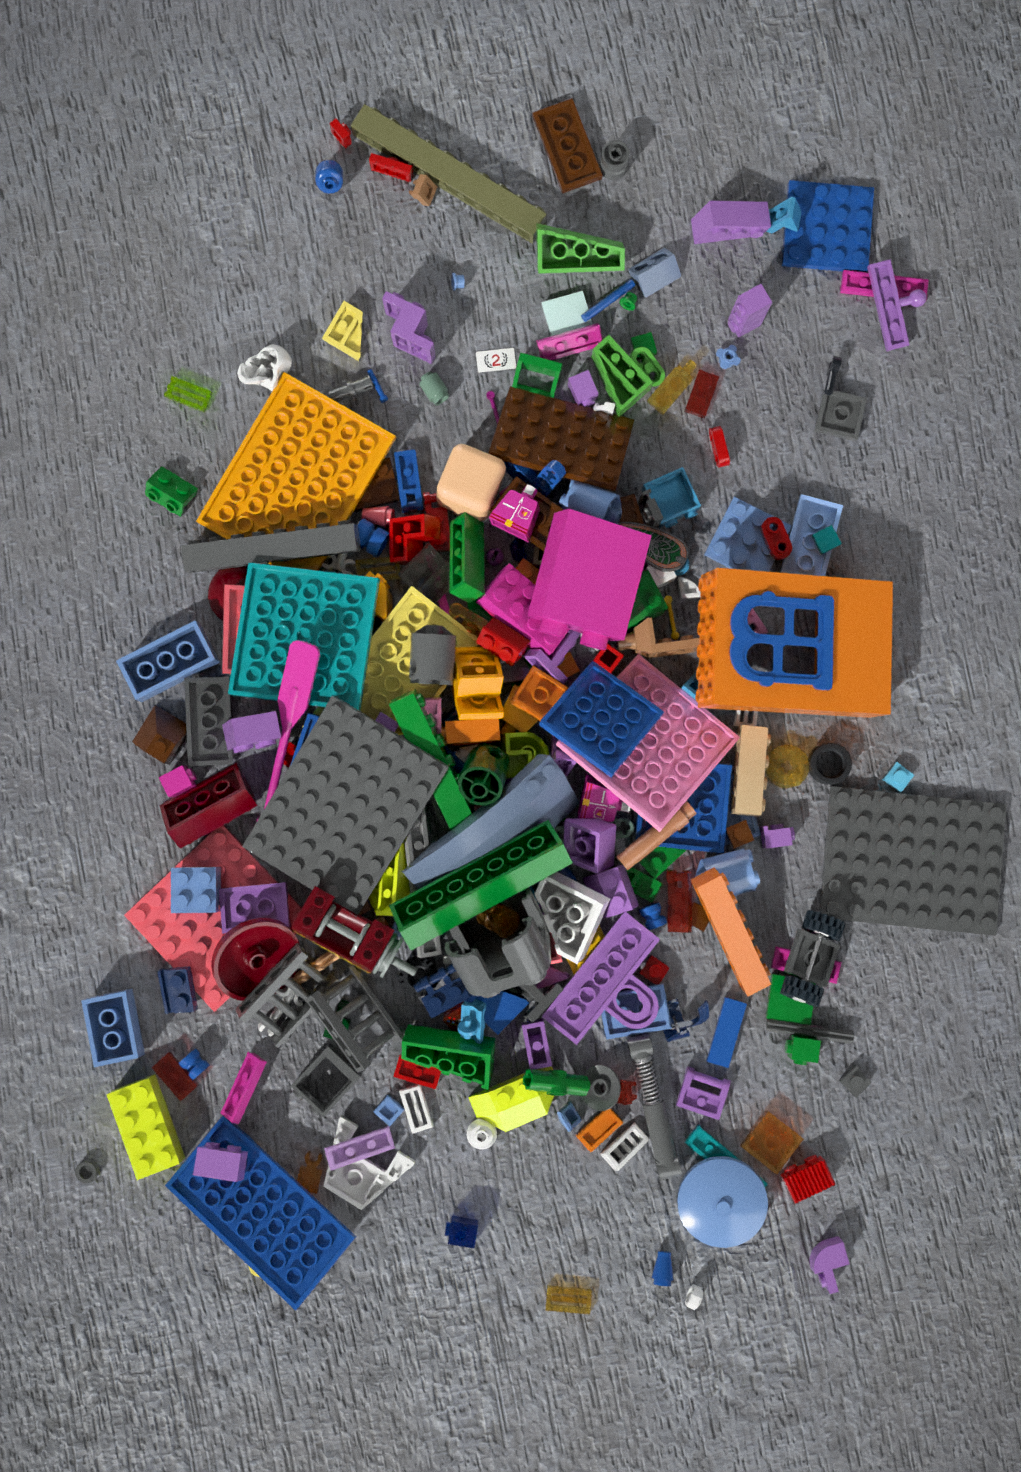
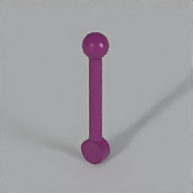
M488 391L486 397L490 400L496 423L498 424L499 414L494 401L495 393Z

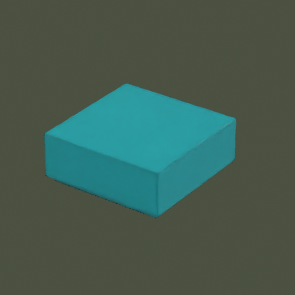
M832 525L811 535L821 555L842 544Z

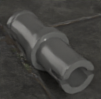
M369 375L353 382L347 381L346 385L329 390L328 392L332 400L339 402L349 397L355 398L357 394L373 389Z

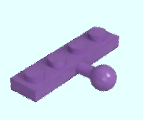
M891 260L870 264L867 268L886 352L909 346V340L901 307L907 305L914 307L922 306L926 302V294L923 290L916 289L909 296L899 298Z

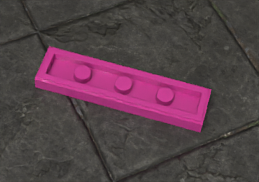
M843 270L840 293L874 297L869 273ZM894 276L899 298L907 297L912 291L920 289L925 292L927 300L929 279Z

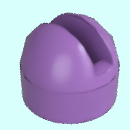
M492 548L487 552L486 559L490 565L498 566L503 562L504 555L500 549ZM495 551L499 552L495 560L492 561L491 558Z

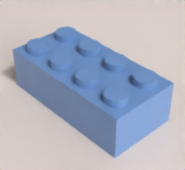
M196 620L116 660L135 700L144 702L183 682L184 678H191L220 663L201 624Z

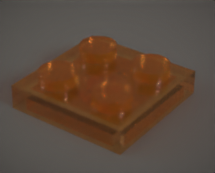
M766 1110L740 1146L777 1175L804 1139Z

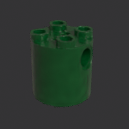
M485 742L479 743L477 747H474L468 753L458 781L459 791L462 796L470 803L476 805H489L496 802L501 796L510 768L509 755L500 748Z

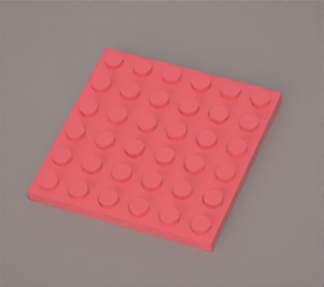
M225 825L211 832L176 866L221 867V888L278 883L247 849L242 847V843ZM170 871L124 916L173 968L191 967L195 992L215 1012L230 998L218 987L211 969L213 952L218 942L226 934H222L221 911L216 913H171ZM288 893L291 926L289 928L292 930V925L302 907Z

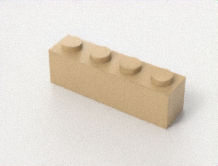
M741 725L737 728V735L740 738L736 742L731 814L757 817L761 816L766 806V800L763 799V790L767 788V777L764 776L765 768H768L769 756L766 755V750L770 745L771 735L768 734L767 727Z

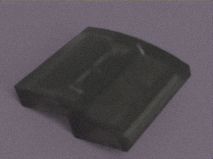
M428 543L397 574L409 588L413 586L434 604L450 589V563L444 560L432 545Z

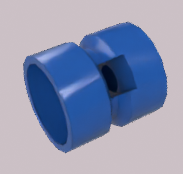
M363 518L358 523L361 549L366 547L367 553L378 558L389 541V532L380 527L375 529L373 523Z

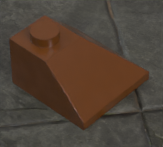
M155 705L132 742L164 764L170 765L187 738L186 723Z

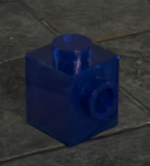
M452 1216L451 1223H446L444 1235L449 1237L448 1244L475 1248L479 1220Z

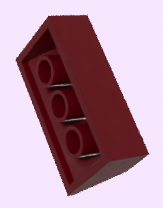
M235 763L159 806L167 833L181 849L220 826L231 822L238 816L249 812L258 805L253 791L238 764Z

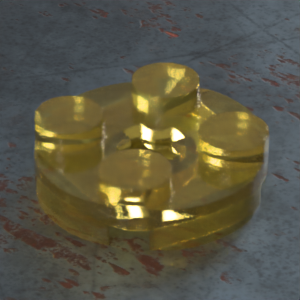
M782 745L768 753L769 765L768 768H765V774H767L769 781L773 785L787 789L799 786L806 779L809 772V762L807 755L800 748L793 745ZM786 761H789L790 765L792 766V770H788L787 773H785L784 768L781 767V763H786Z

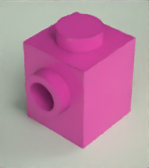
M184 765L158 777L167 796L171 798L197 786L194 781L197 779L192 768Z

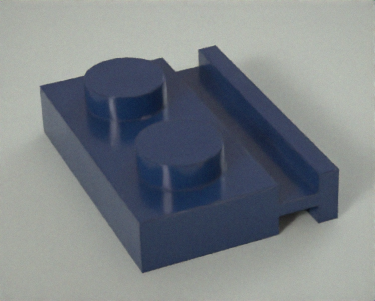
M191 967L163 968L157 971L165 1014L172 1012H195L198 1009Z

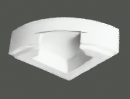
M605 402L604 405L595 403L592 408L593 411H603L608 415H613L615 403Z
M684 577L677 578L680 600L701 598V591H699L698 586L694 582Z

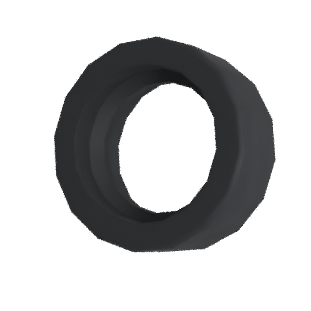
M825 743L811 751L807 767L810 775L817 782L832 785L842 782L848 777L852 769V759L849 752L843 746L837 743ZM826 751L837 753L842 760L841 771L832 777L821 774L817 767L818 757Z

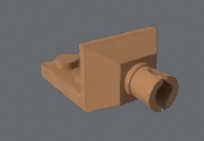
M651 617L636 626L632 632L626 633L625 640L616 641L618 651L635 649V653L650 659L694 653L700 644V638L694 639L693 635L680 637V640L677 641L665 638L658 640V643H656Z

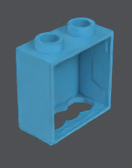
M683 467L643 484L641 489L642 492L650 489V498H655L663 516L659 528L663 526L670 528L678 523L677 520L683 517L686 520L698 514L697 511L701 507Z

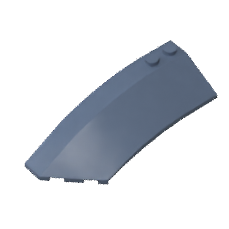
M538 754L503 787L501 796L496 802L482 805L439 840L434 841L402 872L417 889H420L547 820L555 828L580 802L563 771L551 756Z

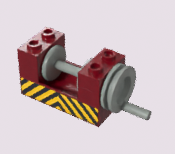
M314 886L292 925L294 933L368 974H371V972L376 974L377 971H380L379 977L383 978L388 967L392 964L412 976L415 975L418 968L395 956L404 940L402 936L400 940L396 939V933L392 936L395 931L377 920L372 922L359 914H355L334 902V896Z

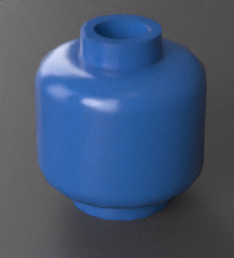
M324 160L317 166L315 181L319 190L327 194H333L342 188L343 169L336 161Z

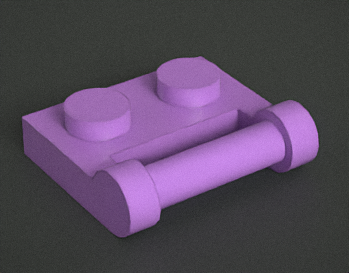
M687 1066L676 1106L719 1120L731 1081L725 1078L721 1080L694 1071V1068ZM695 1080L719 1088V1094L690 1086L691 1081Z

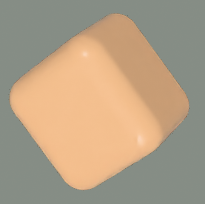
M466 444L456 445L451 451L437 485V503L441 507L453 511L455 516H460L466 512L479 521L486 520L490 515V509L494 505L503 483L506 471L505 463L498 457Z

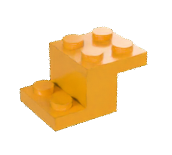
M456 647L455 673L451 689L459 720L502 719L504 715L500 699L504 676L499 658L483 647Z

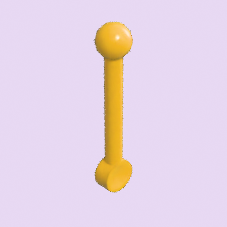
M667 595L665 596L664 601L668 606V613L672 628L671 638L673 640L679 639L680 635L676 631L671 606L673 599L671 596Z

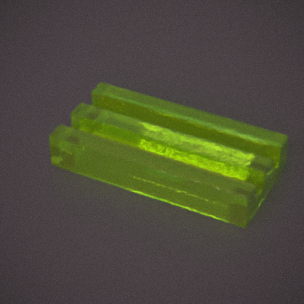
M171 376V382L167 385V391L164 392L163 396L205 413L213 394L212 391ZM175 384L206 395V398L178 388ZM174 391L187 397L198 400L200 402H203V405L201 406L194 402L175 396L172 394V392Z

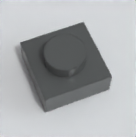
M855 1065L838 1080L855 1098L872 1083Z

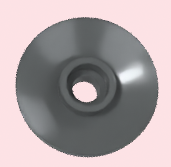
M593 1066L584 1074L590 1081V1090L587 1096H582L583 1100L594 1110H609L617 1103L620 1097L621 1085L619 1078L607 1066Z

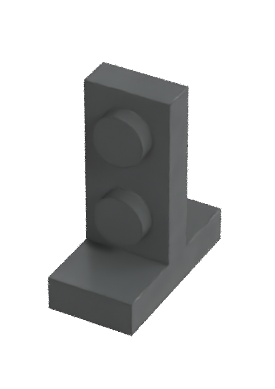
M554 983L543 994L535 985H519L523 990L521 993L523 997L530 1003L532 1001L535 1002L523 1016L529 1022H534L564 989L558 983Z

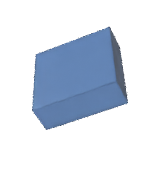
M388 1094L373 1112L390 1127L405 1109Z

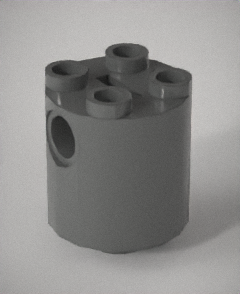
M425 625L416 632L411 633L410 683L453 685L456 635H453L445 627L439 625Z

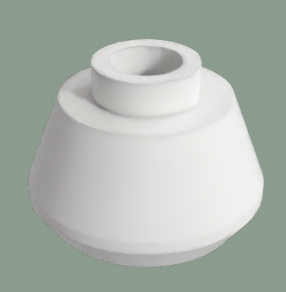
M476 1119L468 1126L467 1139L474 1148L487 1149L496 1141V1127L492 1126L489 1122Z

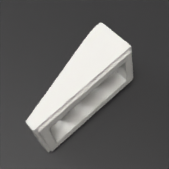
M634 1122L607 1146L600 1155L615 1171H619L650 1139ZM633 1132L639 1138L640 1142L637 1143L632 1138L630 1133ZM625 1138L632 1144V1149L623 1141ZM618 1145L625 1150V1155L617 1148ZM612 1151L620 1159L618 1162L610 1154Z

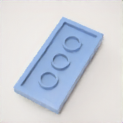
M803 494L799 496L789 535L792 543V552L786 559H783L780 573L825 576L832 550L821 555L811 535L830 525L837 532L843 505Z

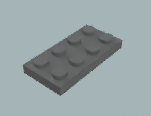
M229 677L184 678L188 767L233 764V751H227L222 726L231 719L230 695L228 694Z

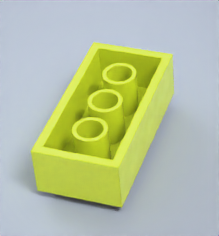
M155 1074L114 1089L106 1094L137 1180L178 1165L185 1159Z

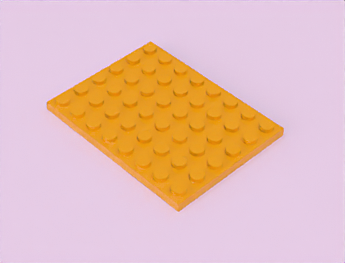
M283 372L277 386L267 399L196 522L226 540L231 539V535L244 534V537H251L253 532L265 531V535L274 534L273 530L287 529V532L295 531V527L308 526V529L317 528L316 524L329 523L330 526H336L339 521L349 520L397 437ZM327 556L268 564L319 571Z

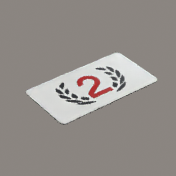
M514 348L476 352L479 373L516 368Z

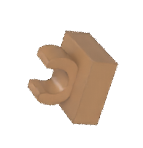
M420 174L418 180L413 181L415 187L413 191L409 190V194L423 206H430L437 186L427 175Z

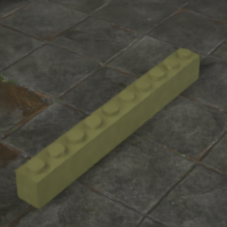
M364 104L352 122L353 136L388 157H394L402 163L412 165L414 173L427 175L439 188L533 244L537 238L536 223L546 224L547 214L540 206L531 205L523 196L511 193L505 185L501 183L496 184L491 181L490 177L485 173H478L467 162L458 161L450 152L438 149L432 141L428 139L423 140L418 137L415 131L400 126L399 122L394 118L385 117L377 108H370Z

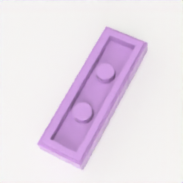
M386 1126L325 1147L324 1150L330 1170H335L394 1149L395 1145L390 1128Z

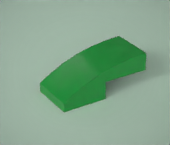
M633 867L629 870L626 869L634 893L653 903L663 883Z

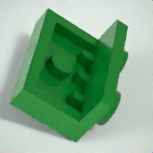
M163 466L146 481L145 495L179 517L184 514L185 506L198 492L197 487Z

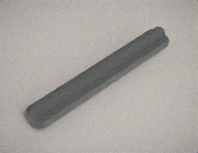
M767 1019L766 1030L771 1032L844 1043H853L854 1032L849 1030Z

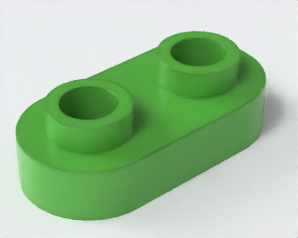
M645 347L633 349L629 357L648 377L651 372L654 373L655 378L651 380L653 382L652 387L661 385L665 379V372L650 350ZM638 354L642 357L640 363L636 359Z

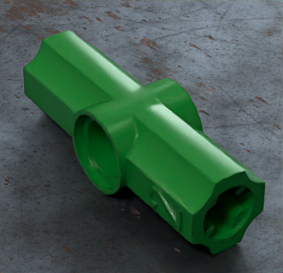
M529 1069L526 1070L523 1076V1085L526 1090L546 1092L547 1095L563 1096L568 1094L587 1096L590 1090V1081L587 1076L567 1074V1071L563 1070L540 1071Z

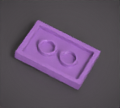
M287 882L219 889L222 934L227 933L230 929L244 921L255 918H272L291 927Z

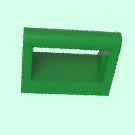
M520 352L512 387L554 398L562 370V363ZM522 369L554 377L551 392L518 384Z

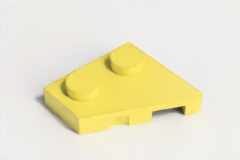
M343 301L322 337L324 341L359 361L361 355L363 312Z

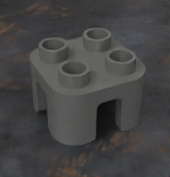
M530 887L504 900L510 915L491 919L485 910L483 913L449 930L454 940L445 943V951L471 995L490 998L496 996L502 990L523 984L534 985L545 978L547 970L551 965L550 932Z

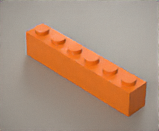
M712 868L690 879L744 993L749 997L770 986L771 983L768 976L771 973L766 964H762L760 958L763 956L757 945L753 946L752 940H754V936L748 927L745 928L743 924L746 922L742 911L736 909L735 904L738 902L733 892H729L726 887L729 885L725 874L723 872L720 874L715 868Z

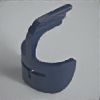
M678 999L667 1002L672 1028L675 1027L673 1016H675L680 1031L678 1033L676 1028L663 1030L667 1042L689 1037L690 1034L687 1028L700 1025L709 1018V1003L707 1000L698 1007V1016L686 1022L682 1018Z

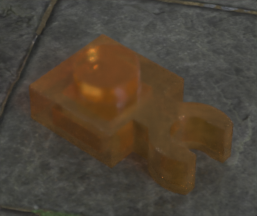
M308 1150L305 1155L307 1166H300L297 1181L308 1192L317 1194L323 1171L322 1169H317V1166L321 1163L323 1155L319 1153L318 1159L313 1161L310 1159L311 1151Z

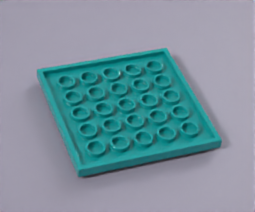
M248 562L228 694L278 701L290 644L293 641L302 640L317 646L320 651L309 705L326 707L330 698L335 695L360 711L380 579Z

